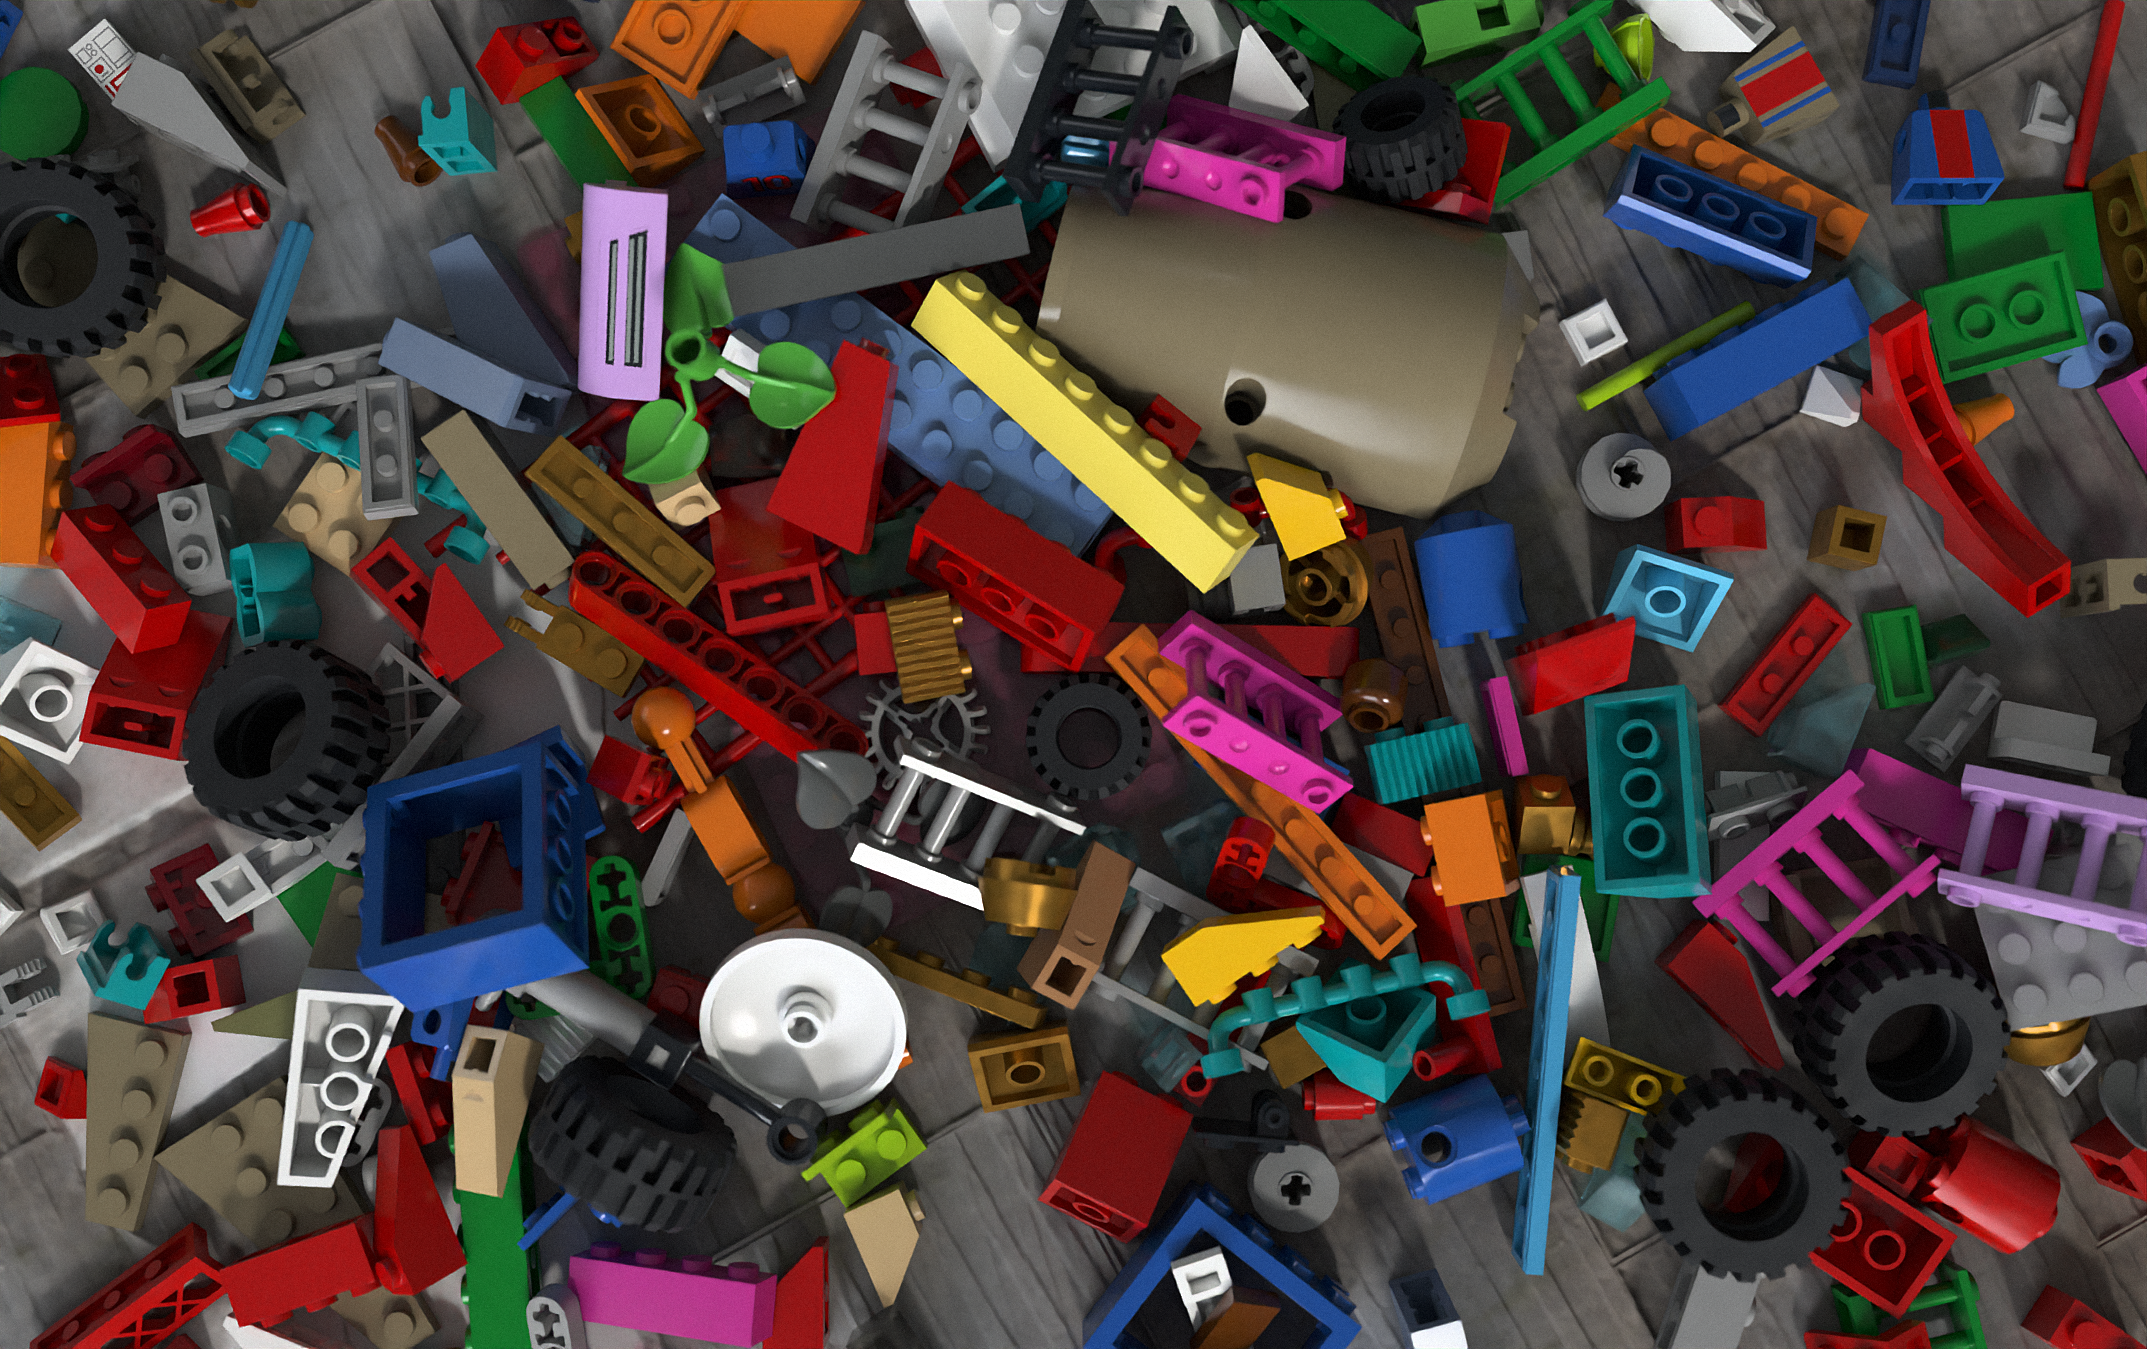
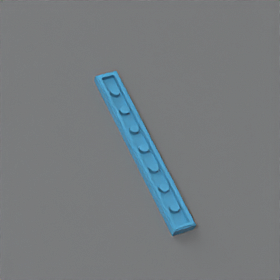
M1549 865V868H1547L1524 1111L1530 1132L1522 1135L1521 1152L1524 1168L1519 1170L1511 1249V1253L1525 1274L1543 1275L1581 884V876L1568 866Z

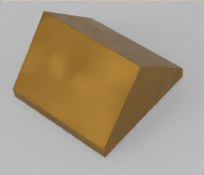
M1067 1018L1044 1022L1042 1027L1034 1029L1022 1026L971 1036L967 1043L968 1056L984 1113L1081 1095Z

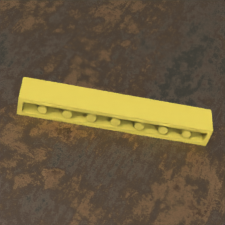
M963 269L935 280L911 326L1204 594L1226 579L1259 537V534L1248 525L1246 518L1239 511L1228 507L1219 499L1200 476L1191 473L1174 459L1165 444L1153 439L1134 422L1132 415L1127 410L1115 405L1097 389L1095 382L1088 375L1079 372L1066 361L1054 344L1035 334L1023 322L1021 315L1016 310L1004 305L987 289L982 279Z

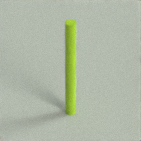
M1744 301L1576 395L1580 407L1584 411L1594 408L1653 375L1654 372L1665 367L1666 363L1691 349L1696 351L1710 343L1711 339L1734 326H1740L1756 316L1753 306L1750 302Z

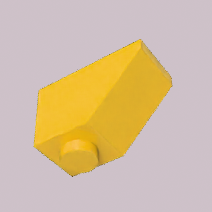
M1259 453L1246 456L1256 485L1289 561L1346 539L1339 519L1348 516L1340 493L1337 488L1327 491L1319 472Z

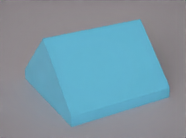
M1635 544L1618 552L1600 616L1614 612L1617 621L1634 616L1636 621L1635 635L1693 653L1734 580V573Z

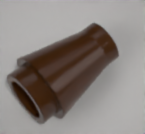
M395 115L387 116L378 122L374 130L375 136L381 141L403 181L412 183L416 187H422L432 183L439 177L443 169L419 146L418 136L420 134L405 125Z

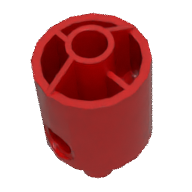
M1965 1112L1955 1117L1956 1124L1940 1130L1937 1126L1929 1128V1134L1916 1136V1142L1920 1144L1919 1147L1934 1157L1909 1194L1917 1202L1998 1252L2005 1254L2022 1250L2030 1242L2044 1236L2055 1223L2058 1215L2057 1202L2061 1190L2060 1174L2051 1164L1971 1115L1968 1116Z

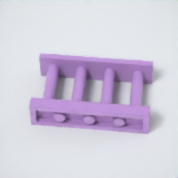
M1966 764L1961 781V799L1970 801L1974 811L1959 872L1940 868L1937 878L1938 893L1947 895L1946 898L1949 901L1958 905L1978 907L1980 903L2116 933L2117 938L2123 942L2137 946H2147V800ZM2003 808L2025 812V816L2029 818L2014 885L1981 877L1996 812L2002 811ZM2058 820L2081 824V827L2086 830L2071 897L2036 890L2052 823H2057ZM2116 831L2139 836V839L2144 842L2129 910L2094 903L2108 837L2115 834Z

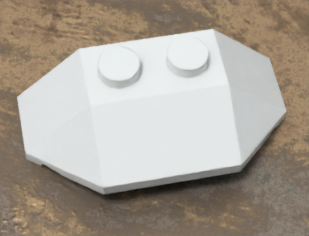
M1627 0L1634 8L1647 13L1650 19L1658 26L1661 35L1669 42L1675 43L1682 51L1750 52L1776 28L1771 19L1764 16L1762 7L1756 0Z

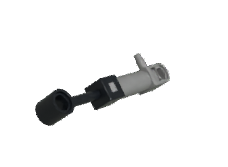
M492 909L471 923L512 912L506 909ZM586 969L505 989L518 998L527 992L628 1055L629 1058L625 1065L663 1089L669 1091L685 1073L770 1126L766 1136L767 1147L771 1155L783 1164L801 1165L808 1162L815 1154L826 1134L828 1117L824 1109L817 1102L808 1098H796L787 1102L786 1105L784 1104L782 1108H779L696 1056L695 1054L702 1044L700 1030L665 1008L658 1014ZM503 990L478 996L475 1001L476 1008L483 1012L490 1010L493 1003L499 999ZM796 1124L801 1126L806 1131L808 1138L795 1137L790 1133L787 1125Z

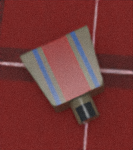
M1792 26L1737 68L1719 86L1718 92L1724 104L1707 113V121L1710 129L1717 137L1722 138L1739 129L1747 144L1757 146L1816 126L1830 116L1840 105L1797 30Z

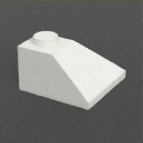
M1250 24L1242 30L1228 107L1303 125L1309 107L1308 102Z
M33 637L26 639L0 656V735L66 764H70L84 743L79 742V736L87 700L101 669Z

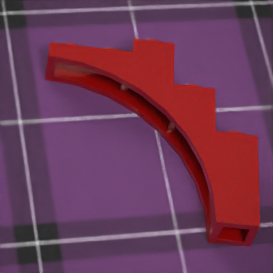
M1911 299L1895 310L1882 315L1878 320L1868 325L1872 378L1860 386L1863 420L1902 451L1903 484L1943 516L1944 549L2026 618H2029L2070 593L2071 560L2044 537L2015 506L1991 475L1969 441L1951 406L1938 373L1929 339L1926 309Z

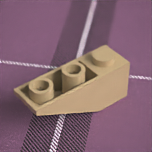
M467 1024L452 1075L456 1189L503 1197L544 1050V1043L506 1030Z

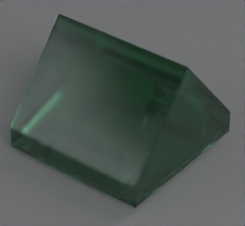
M1965 614L1920 626L1929 669L1976 656L1990 647L1988 637Z

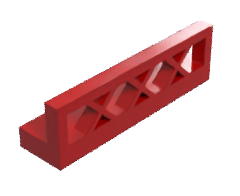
M191 1222L31 1340L29 1349H101V1346L112 1338L134 1336V1341L126 1347L119 1349H152L227 1293L219 1272L225 1266L209 1256L207 1231L196 1223ZM201 1272L215 1280L205 1288L184 1290V1285ZM175 1306L174 1311L165 1318L142 1320L143 1315L152 1308Z

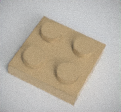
M323 452L272 526L294 541L304 542L309 551L350 577L351 568L388 539L404 516L368 521L363 514L361 471H357L341 462L337 457Z

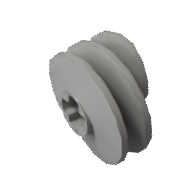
M1615 433L1596 441L1580 457L1575 472L1576 490L1584 505L1598 517L1613 522L1632 521L1652 512L1663 502L1671 487V469L1666 458L1649 441L1636 434ZM1620 468L1625 470L1624 479L1630 482L1623 487L1619 485L1620 476L1614 473Z
M1299 1140V1146L1286 1145L1285 1153L1261 1152L1254 1158L1248 1170L1247 1189L1254 1209L1266 1223L1281 1231L1301 1233L1317 1228L1331 1216L1338 1202L1340 1182L1336 1169L1329 1157L1321 1149L1308 1142ZM1297 1175L1305 1186L1297 1187L1295 1195L1289 1196L1285 1187L1281 1186L1290 1184L1291 1176Z

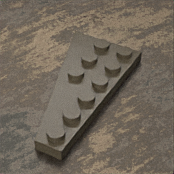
M55 215L40 221L27 233L18 253V272L23 287L35 302L49 307H59L68 304L84 293L95 276L98 264V249L93 233L74 222L66 224ZM169 275L166 277V283L156 281L153 294L161 296L162 299L157 310L147 307L142 317L149 323L140 333L128 331L124 334L127 338L126 344L115 350L104 347L101 348L100 355L84 358L129 410L141 419L149 416L172 395L171 386L185 384L195 375L194 371L226 348L250 325L249 320Z
M288 1074L274 1080L153 1157L260 1249L371 1211L343 1166H340L332 1188L277 1185ZM382 1285L358 1297H352L350 1290L337 1294L339 1300L329 1305L330 1308L379 1349H411L442 1328L421 1292L414 1296L392 1294L391 1291Z

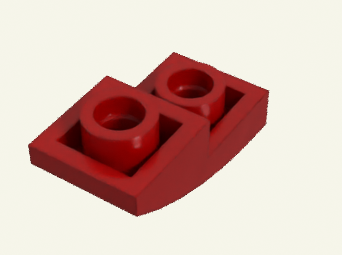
M1348 791L1343 795L1329 828L1341 842L1424 877L1434 850L1433 845L1427 846L1424 842L1420 821Z

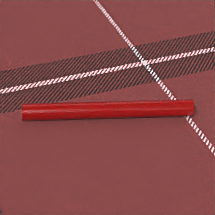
M2107 0L2104 3L2063 182V188L2066 190L2080 191L2084 188L2126 5L2121 0Z

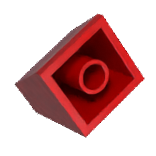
M1103 1070L1094 1082L1038 1200L1127 1244L1148 1226L1194 1115L1183 1110V1104L1169 1095L1157 1093L1155 1096L1139 1088V1083L1125 1073L1112 1071L1110 1074Z

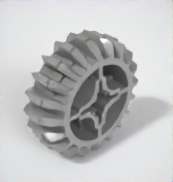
M882 678L879 681L881 688L887 693L883 699L871 692H868L866 695V700L876 705L877 708L874 714L860 710L857 715L859 719L871 722L870 730L861 729L867 739H871L872 746L868 747L864 758L868 759L876 755L878 762L873 764L876 775H879L885 769L889 772L882 784V787L886 790L894 787L906 768L905 765L899 763L898 757L893 761L886 750L883 738L886 717L902 729L905 738L912 741L916 734L911 730L912 727L903 722L902 719L905 717L913 723L919 721V723L924 724V719L931 720L933 718L930 730L936 735L935 738L945 745L944 748L940 747L943 751L942 753L981 768L977 762L969 759L972 751L979 754L988 753L989 748L986 745L975 743V736L988 735L991 733V728L987 725L975 726L974 719L986 715L987 709L985 706H978L970 710L967 704L978 696V692L974 688L967 690L962 696L953 694L938 697L934 704L931 703L929 708L920 714H909L895 705L902 699L900 686L894 688L892 683L886 678ZM952 703L959 710L964 724V739L961 748L949 741L942 732V722ZM925 774L919 788L920 795L927 784L935 777Z

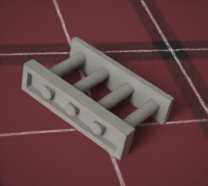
M862 30L790 218L806 228L827 236L831 224L835 221L868 234L928 222L969 116L977 110L980 104L983 80L966 64L957 62L950 80L898 63L896 58L899 52L880 35ZM893 82L942 99L932 127L878 109L885 86ZM873 128L923 146L913 175L860 156L859 152L867 132ZM856 175L905 193L895 221L843 203L841 198L849 178Z
M898 735L893 744L899 763L905 765L906 768L878 823L867 827L854 822L845 840L850 861L983 910L977 877H983L985 857H992L1016 810L1041 819L1020 861L1041 864L1060 827L1082 836L1086 825L1077 809V804L1068 796L1055 791L1046 795L944 754L937 744L928 739L915 737L912 741ZM925 774H928L952 785L923 842H916L914 845L898 839L895 832ZM973 792L996 801L997 804L968 859H962L961 862L943 856L941 849L970 793Z
M1138 867L1129 886L1138 890L1134 897L1138 902L1102 972L1097 970L1088 989L1112 1002H1115L1119 994L1208 1041L1209 1028L1223 1000L1212 1005L1209 999L1197 1006L1191 1019L1165 1006L1164 1004L1177 981L1165 962L1162 963L1147 995L1119 981L1155 911L1161 912L1164 904L1182 913L1178 921L1182 926L1176 937L1206 917L1230 914ZM1289 945L1277 953L1280 960L1269 969L1272 972L1264 988L1271 987L1274 998L1282 996L1289 981H1296L1299 974L1306 978L1311 977L1319 960ZM1269 1022L1244 1026L1237 1042L1228 1039L1229 1049L1240 1048L1245 1067L1243 1071L1250 1073L1253 1065L1265 1070L1269 1062L1265 1057L1254 1052Z

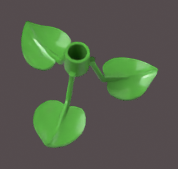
M681 243L665 277L663 320L667 328L673 333L666 344V357L670 364L679 370L675 374V380L681 385L687 409L685 411L676 401L659 399L650 401L636 413L627 435L626 460L622 475L631 481L639 483L662 484L676 481L691 474L703 462L708 452L710 436L705 427L692 421L697 414V407L690 384L691 379L697 381L707 380L714 376L719 368L749 381H754L755 383L749 394L751 409L762 422L782 429L793 428L810 420L834 399L837 391L835 379L826 363L813 351L797 343L777 342L766 346L758 358V372L748 370L721 356L719 348L709 338L712 336L711 327H724L734 319L721 270V265L724 263L703 254L686 243Z

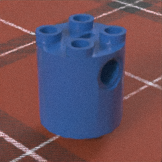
M1480 510L1464 511L1440 517L1414 542L1421 587L1428 612L1431 640H1438L1439 648H1450L1475 643L1474 634L1488 631L1489 639L1523 635V624L1530 623V617L1527 614L1523 599L1522 573L1513 524Z
M1478 1073L1389 1108L1390 1119L1381 1123L1392 1151L1401 1149L1409 1167L1401 1170V1173L1412 1199L1416 1198L1419 1200L1423 1198L1428 1206L1524 1168L1523 1156L1517 1137L1530 1132L1526 1115L1515 1094L1512 1093L1499 1098L1493 1084L1484 1073ZM1428 1133L1438 1137L1443 1147L1442 1155L1435 1162L1426 1159L1421 1150L1422 1140Z

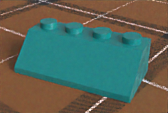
M1685 684L1584 696L1596 892L1660 899L1712 895L1697 700Z

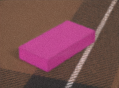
M1502 676L1482 681L1479 687L1499 775H1502V777H1514L1528 774L1529 769L1508 677Z

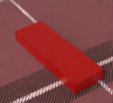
M1816 593L1808 594L1717 707L1751 735L1761 737L1853 623Z

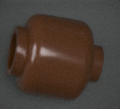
M1375 657L1359 660L1350 665L1344 675L1339 698L1340 712L1359 731L1374 734L1389 729L1398 724L1404 715L1408 693V678L1402 669L1384 658Z

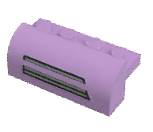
M606 180L605 184L584 182L578 389L583 392L618 399L659 400L668 190L632 187L627 186V181Z

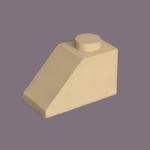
M903 1180L855 1201L846 1208L843 1214L884 1308L894 1304L923 1227L921 1220L926 1218L925 1208L919 1194L915 1189L908 1192Z

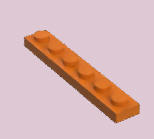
M1609 81L1595 107L1601 106L1605 112L1621 102L1619 94L1622 91L1619 86ZM1663 108L1656 110L1607 141L1629 153L1633 144H1636L1816 216L1817 225L1814 249L1840 262L1848 257L1869 216L1866 212Z

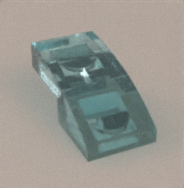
M1164 1019L1135 1052V1055L1142 1061L1143 1068L1167 1093L1173 1089L1203 1055L1191 1038L1178 1025L1167 1019Z

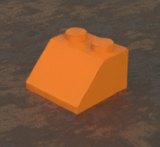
M1502 789L1424 805L1426 815L1420 818L1422 836L1427 846L1433 845L1437 864L1431 867L1432 883L1438 896L1443 895L1446 907L1504 897L1522 887L1519 878L1521 876Z

